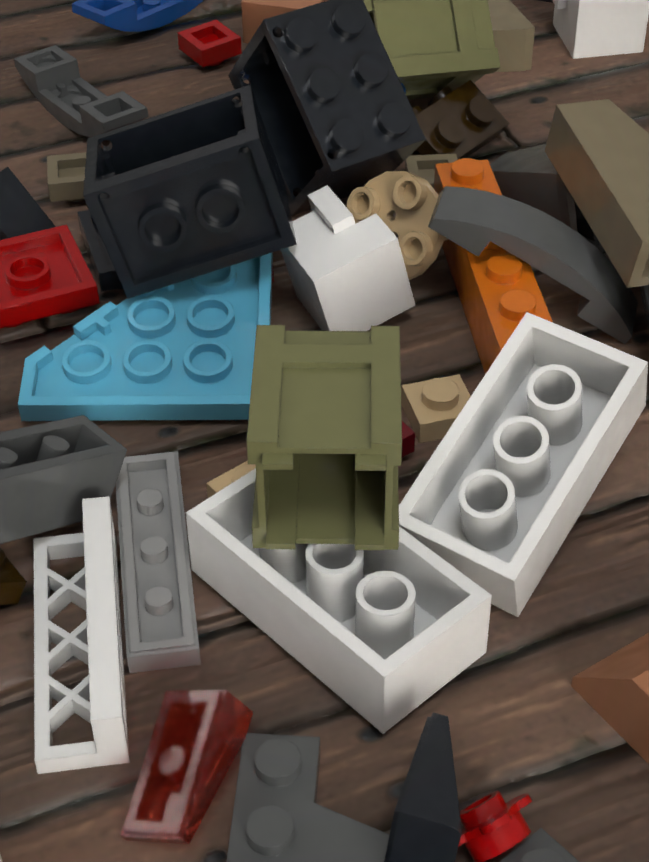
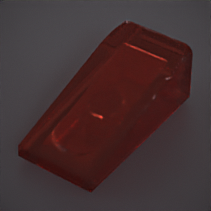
M227 690L166 691L120 836L127 841L190 844L247 735L253 711Z

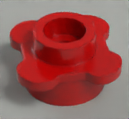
M495 791L474 801L460 811L461 823L464 827L462 828L459 846L465 845L474 862H484L500 855L521 842L531 833L527 822L520 812V809L532 802L529 794L524 793L505 802L500 791Z

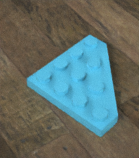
M273 252L145 294L127 298L117 306L109 301L73 326V336L52 350L44 345L25 358L18 400L21 421H57L81 415L86 416L91 421L248 420L257 325H271Z

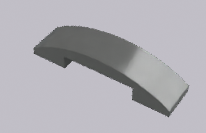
M57 45L14 58L16 69L38 101L62 125L79 135L93 137L142 121L148 117L147 107L124 91L106 96L82 79L77 59Z
M449 186L443 188L438 196L428 225L429 228L476 256L481 254L490 241L580 294L581 298L577 316L624 344L632 338L638 301L631 288L626 287L611 261L582 235L556 218L520 201L482 190Z

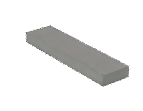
M178 451L125 457L116 482L126 654L129 673L201 665Z

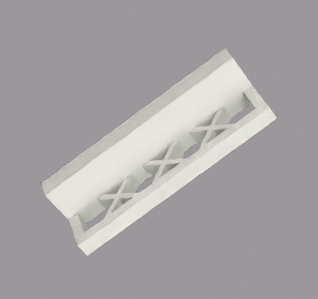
M110 496L82 499L83 533L33 538L35 765L38 774L130 763L117 543ZM84 556L85 567L70 580L65 579L50 569V560ZM50 589L55 592V593H53L51 596H50ZM72 602L86 611L87 619L69 633L51 622V619ZM51 642H53L54 644L57 645V646L54 647L52 650H51ZM74 656L88 665L89 675L74 689L70 690L52 678V674ZM52 698L58 702L53 708ZM74 713L91 723L94 741L53 746V733Z

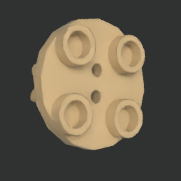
M386 171L370 179L364 187L355 188L349 195L347 208L353 214L355 224L376 213L395 235L398 234V241L409 280L422 275L436 260L443 242L448 240L428 227L439 196L427 180L411 172Z

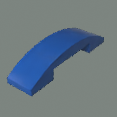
M79 0L72 3V12L116 30L139 32L167 25L190 12L203 0Z

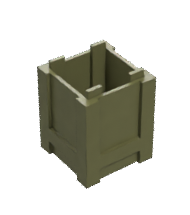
M363 0L399 81L406 88L408 100L433 98L447 86L454 91L469 80L475 83L485 74L494 73L501 68L498 48H495L488 0Z
M257 325L246 441L248 464L256 465L252 517L253 548L296 549V544H355V550H398V466H401L400 326H371V331H285V325Z

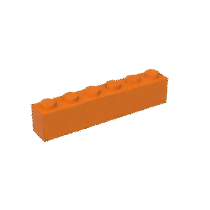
M462 158L451 163L435 164L434 190L438 195L445 186L464 187L502 195L488 159ZM448 239L443 242L442 247L484 373L486 374L526 312L550 322L553 321L532 268L528 263L491 241L481 254L476 256Z

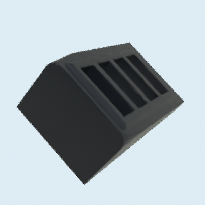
M433 712L431 717H427L394 811L384 862H455L462 834L448 716Z

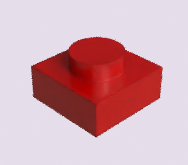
M217 19L177 32L179 50L202 67L217 66L228 58L242 54L241 37Z

